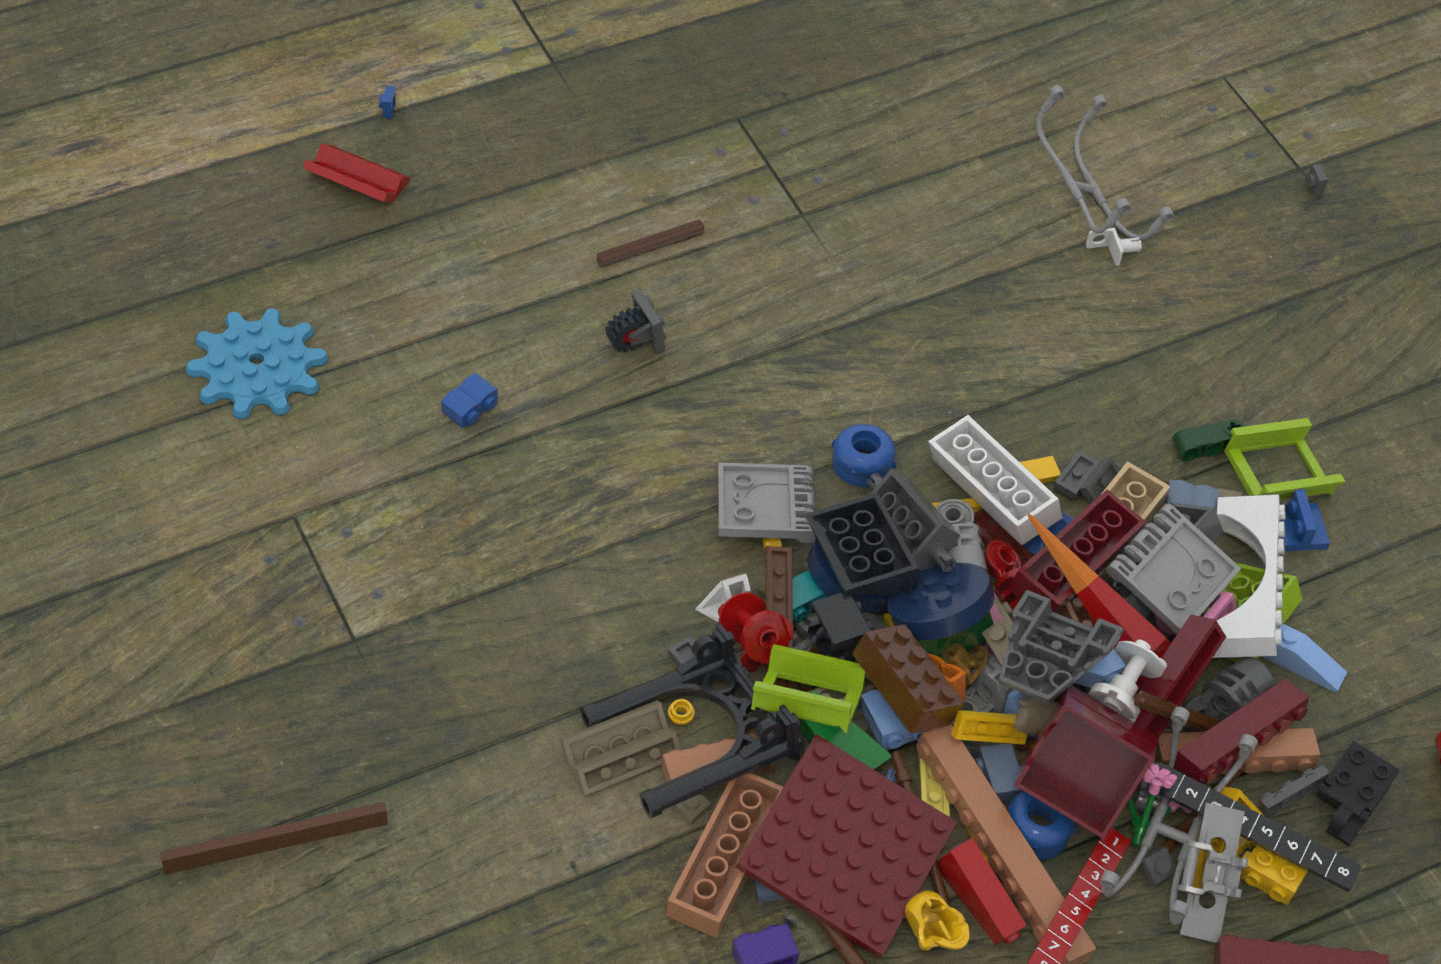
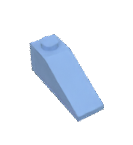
M1285 624L1280 626L1282 645H1277V656H1266L1265 659L1337 693L1347 671L1306 634Z

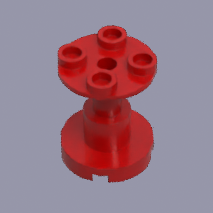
M751 591L732 596L718 609V623H721L726 631H731L735 642H741L745 654L754 661L769 664L773 645L787 647L789 641L793 640V628L789 620L776 611L765 610L764 601Z

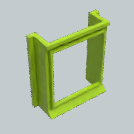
M1308 418L1232 428L1231 433L1233 436L1224 452L1249 496L1279 495L1280 500L1291 499L1294 491L1298 489H1305L1307 496L1326 493L1333 495L1338 485L1345 483L1341 474L1325 476L1304 439L1312 427ZM1295 445L1314 478L1266 484L1262 488L1242 452Z
M774 644L771 649L766 676L763 682L756 681L754 684L751 709L755 710L756 707H759L761 710L776 713L779 711V706L784 704L791 713L794 712L800 719L835 727L840 726L847 734L861 700L866 672L859 663ZM777 678H782L847 694L843 701L774 684Z

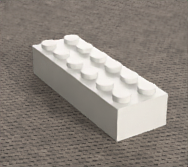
M969 415L928 441L933 461L1021 545L1038 535V532L1028 518V514L1033 515L1046 528H1049L1063 518L1059 499Z

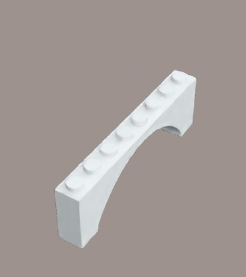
M1279 495L1218 497L1217 516L1224 531L1223 533L1226 532L1249 545L1260 556L1266 569L1262 582L1254 594L1239 608L1216 620L1225 633L1226 638L1213 658L1277 656V645H1282V631L1278 629V626L1283 625L1282 610H1278V608H1283V594L1279 590L1284 589L1283 574H1279V572H1284V558L1280 554H1285L1284 539H1280V537H1285V523L1281 522V520L1286 519L1285 505H1280Z

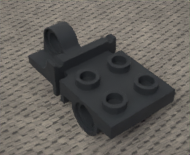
M1352 741L1325 782L1320 786L1316 795L1338 809L1332 817L1326 832L1350 846L1368 817L1371 816L1375 807L1378 806L1400 769L1357 742Z

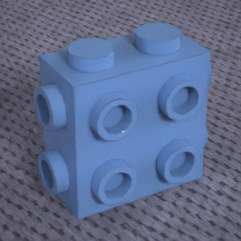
M872 689L861 694V712L877 743L885 750L890 748L896 749L903 744L915 740L918 741L921 734L925 732L910 734L878 689Z

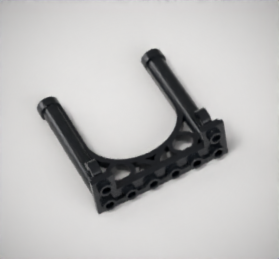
M721 623L715 624L716 628L712 630L713 636L704 635L694 642L692 652L695 656L677 667L676 670L594 705L589 703L580 707V713L587 728L656 700L661 702L678 696H696L708 699L724 708L733 718L738 730L737 737L732 748L724 756L640 793L641 804L650 819L661 815L665 809L786 756L789 760H800V747L802 743L798 735L800 722L794 712L791 713L784 704L779 706V711L776 713L761 710L759 707H756L755 710L751 709L755 682L751 680L746 667L740 666L737 662L733 646L736 644L731 631H726ZM716 681H723L728 687L723 690L710 688V685ZM736 691L741 698L733 697ZM751 711H752L753 714L756 716V717H752V718H748V719H747V715H748ZM751 729H755V735L757 736V738L750 737L746 734Z

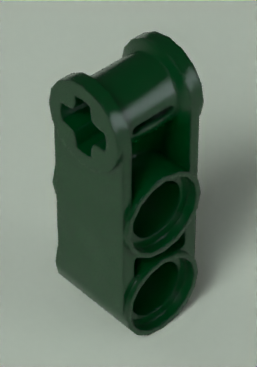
M1230 419L1214 424H1205L1200 427L1182 429L1173 435L1172 441L1183 461L1224 453L1233 436L1231 433L1232 428L1245 427V425L1239 420Z

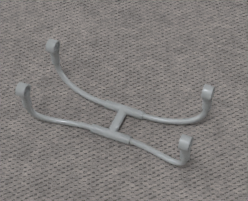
M1060 85L1052 87L1049 91L1050 96L1041 106L1037 116L1036 128L1038 136L1060 169V174L1075 201L1079 203L1089 227L1095 233H1103L1110 226L1115 225L1125 236L1129 238L1139 237L1140 240H1146L1153 234H1156L1165 223L1170 222L1175 217L1171 208L1166 206L1159 210V217L1149 227L1147 233L1142 235L1131 233L1118 221L1122 215L1131 210L1128 200L1126 198L1119 199L1115 203L1116 208L1111 212L1107 205V200L1091 173L1087 171L1080 153L1082 131L1099 111L1107 107L1108 102L1105 97L1097 95L1093 98V105L1084 115V119L1075 134V157L1083 173V179L1086 182L1082 183L1073 179L1068 168L1064 167L1043 133L1042 120L1045 113H1048L1057 101L1065 97V92ZM1081 192L1093 194L1098 205L1107 214L1108 218L1103 226L1098 228L1094 224Z
M1178 706L1174 708L1171 715L1173 731L1169 767L1172 769L1174 768L1177 756L1179 731L1182 730L1190 715L1187 709ZM1249 734L1242 735L1238 744L1240 748L1239 758L1215 787V791L1220 793L1237 773L1244 761L1249 758L1250 753L1254 752L1258 743L1254 736ZM1162 797L1161 802L1157 804V808L1141 842L1142 847L1129 869L1121 879L1116 873L1105 870L1100 883L1102 884L1101 890L1104 896L1110 897L1118 892L1141 864V859L1145 857L1148 849H1151L1157 833L1183 843L1177 858L1178 864L1173 877L1169 904L1170 923L1177 925L1181 923L1182 919L1186 918L1190 908L1185 902L1177 900V888L1188 852L1186 842L1187 840L1197 842L1203 817L1198 815L1194 818L1188 834L1163 824L1162 821L1168 809L1169 799Z

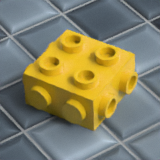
M1252 843L1251 845L1255 847L1252 853L1247 850L1242 857L1248 859L1247 868H1242L1240 878L1245 880L1248 885L1257 887L1269 894L1275 901L1282 902L1288 906L1308 871Z

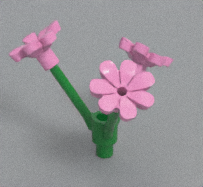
M1152 763L1142 778L1145 782L1150 783L1148 788L1149 797L1143 816L1137 815L1132 795L1127 802L1131 813L1132 825H1134L1132 843L1141 846L1151 821L1148 818L1155 795L1159 794L1162 786L1171 788L1177 780V776L1170 774L1169 770L1163 768L1159 771L1157 764ZM1170 800L1167 804L1168 809L1165 816L1170 812L1173 813L1179 807L1186 813L1192 811Z

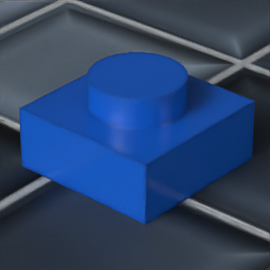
M386 85L384 94H381L379 98V108H383V118L392 119L396 105L395 86Z

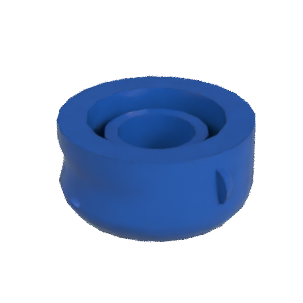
M870 424L849 426L832 442L833 469L838 477L851 485L869 487L867 485L868 478L875 483L871 475L878 473L884 478L892 468L896 469L897 463L895 461V445L888 433L877 426ZM857 450H867L871 454L860 453Z
M1025 791L1017 794L1010 802L1008 809H1006L1039 860L1051 859L1062 853L1068 846L1071 835L1077 831L1073 820ZM1040 815L1045 817L1050 825L1040 826L1030 820L1029 817Z

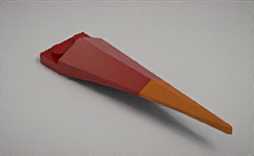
M1028 514L1029 520L1094 623L1096 624L1100 618L1123 627L1124 632L1117 644L1120 641L1135 643L1136 640H1143L1151 646L1150 650L1159 658H1162L1171 644L1168 639L1033 515ZM1143 675L1139 676L1135 683L1139 687V689L1143 686L1148 677Z

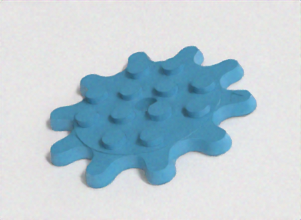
M274 308L266 310L264 316L259 321L250 322L244 320L238 312H230L225 320L228 329L223 333L213 334L202 331L197 335L196 345L204 349L207 355L203 358L189 361L185 370L186 374L190 377H204L209 381V384L201 390L199 395L200 401L204 404H213L220 399H229L234 404L232 409L233 416L238 419H245L250 416L252 409L260 404L269 406L276 415H285L290 410L287 398L291 393L302 392L307 395H313L319 391V383L315 378L309 376L307 372L312 367L325 365L328 362V355L321 348L313 349L305 346V342L314 334L313 328L307 322H302L294 327H284L280 325L281 314ZM253 358L263 361L260 364L251 363Z

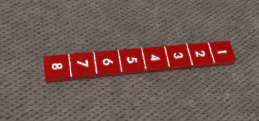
M1112 827L1104 839L1100 837L1026 964H1062L1102 894L1100 879L1105 870L1115 871L1131 840Z

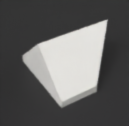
M747 574L721 581L695 610L718 622V609L722 604L738 593L751 591Z

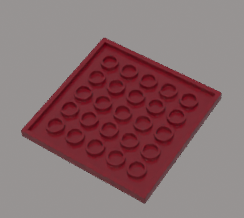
M816 734L735 868L873 955L881 958L906 915L905 905L920 890L957 821Z

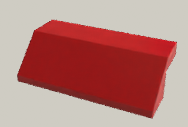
M323 143L320 145L316 160H305L303 169L380 201L391 203L394 202L411 178L331 144Z

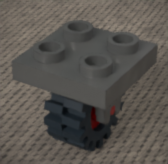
M640 288L632 291L633 309L627 308L625 313L622 310L619 312V316L614 315L612 317L614 320H609L607 323L609 326L605 327V334L613 347L619 352L622 350L623 352H628V349L633 351L635 346L639 348L642 346L641 343L648 341L655 353L659 354L665 351L664 340L667 339L662 327L665 325L664 319L660 312L656 313L653 309L654 305L649 295L645 296Z

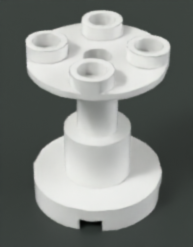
M1136 640L1135 643L1120 641L1115 651L1126 665L1121 675H1114L1109 684H1093L1087 695L1130 721L1135 722L1140 713V708L1134 705L1135 700L1132 698L1138 690L1135 684L1140 675L1150 678L1160 677L1166 669L1167 663L1150 650L1151 646L1143 640Z

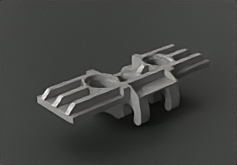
M1205 803L1198 842L1191 840L1186 842L1188 852L1182 882L1178 884L1177 888L1179 891L1188 893L1186 904L1190 907L1186 918L1182 920L1180 935L1217 943L1221 935L1228 897L1241 898L1242 890L1238 889L1241 870L1242 868H1247L1248 859L1236 858L1245 811ZM1219 837L1224 841L1225 849L1222 853H1217L1213 850L1212 845H1210V841L1213 838ZM1200 850L1206 852L1207 856L1201 887L1195 888L1192 886ZM1204 892H1209L1214 897V905L1209 909L1203 908L1199 903V897Z

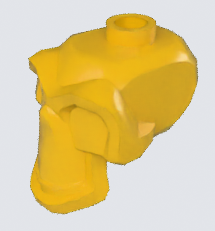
M930 890L922 891L911 898L905 905V916L918 939V945L921 950L928 951L937 946L958 950L968 943L969 927L968 923L965 922L964 916L956 909L949 907L938 893Z

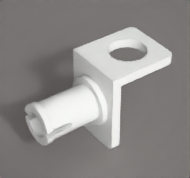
M1108 228L1103 233H1095L1091 230L1086 242L1087 248L1108 246L1116 266L1120 265L1123 253L1140 252L1142 248L1139 237L1120 239L1115 228ZM1099 235H1104V236H1105L1104 239L1101 240V241H1098V242H1094V241H1093V239H1094L1096 236H1099Z

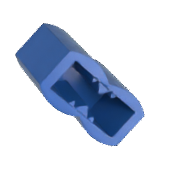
M474 373L442 399V412L462 428L470 424L473 425L478 421L480 414L487 410H492L498 402V389L479 374Z

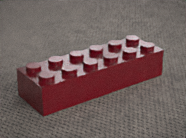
M1107 489L1055 537L1098 575L1125 550L1127 545H1130V542L1142 530L1146 521ZM1046 545L1017 571L1008 587L1020 599L1026 590L1051 599V608L1054 613H1058L1077 595Z

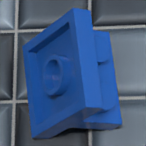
M1305 489L1295 490L1291 500L1288 501V505H1285L1286 519L1281 520V522L1285 523V537H1280V539H1284L1285 551L1328 549L1330 542L1318 503L1308 502Z

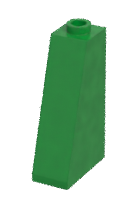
M816 690L811 692L812 694L821 695ZM798 718L800 722L799 729L809 743L817 734L873 770L892 757L887 750L854 722H851L846 734L840 726L835 727Z

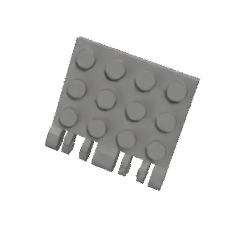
M718 462L719 536L797 539L800 543L813 542L816 537L805 518V514L815 511L814 491L812 489L813 469L807 465Z
M1165 504L1158 514L1154 516L1153 521L1155 524L1152 522L1147 523L1145 529H1142L1130 542L1131 545L1125 547V555H1118L1116 560L1112 561L1106 568V571L1115 581L1124 584L1178 634L1189 616H1200L1241 568L1174 506Z

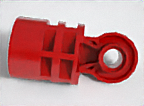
M994 540L986 547L985 557L988 574L997 578L995 589L1001 603L1003 604L1007 601L1014 611L1020 598L1008 587L1017 571L1021 568L1020 558L1009 544L1004 541Z

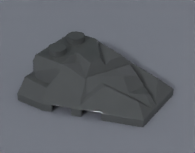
M1026 590L1013 612L1012 630L1009 631V644L1004 655L999 679L1000 684L1049 704L1112 652L1122 636L1124 628L1100 618L1093 628L1052 612L1051 599Z

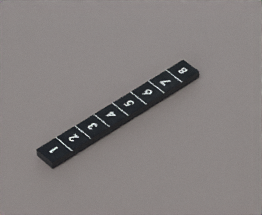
M1159 762V771L1165 768L1171 772L1170 774L1177 776V780L1171 788L1163 786L1160 788L1159 795L1202 817L1205 803L1245 811L1240 832L1241 837L1347 892L1352 889L1362 867L1361 865Z

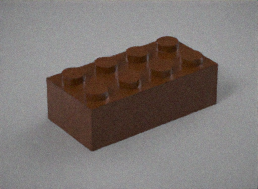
M905 624L865 632L852 653L910 734L950 725L956 717L958 710L964 705L956 691Z

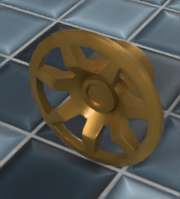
M955 643L944 651L941 659L945 663L958 666L964 670L968 679L966 681L967 687L985 668L989 658V651L983 645L974 646L966 651L959 643ZM971 668L978 669L974 675L970 671Z

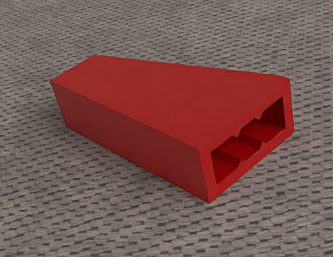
M973 838L950 850L937 861L941 876L995 945L1003 940L1006 944H1009L1021 936L1019 931L1027 925Z

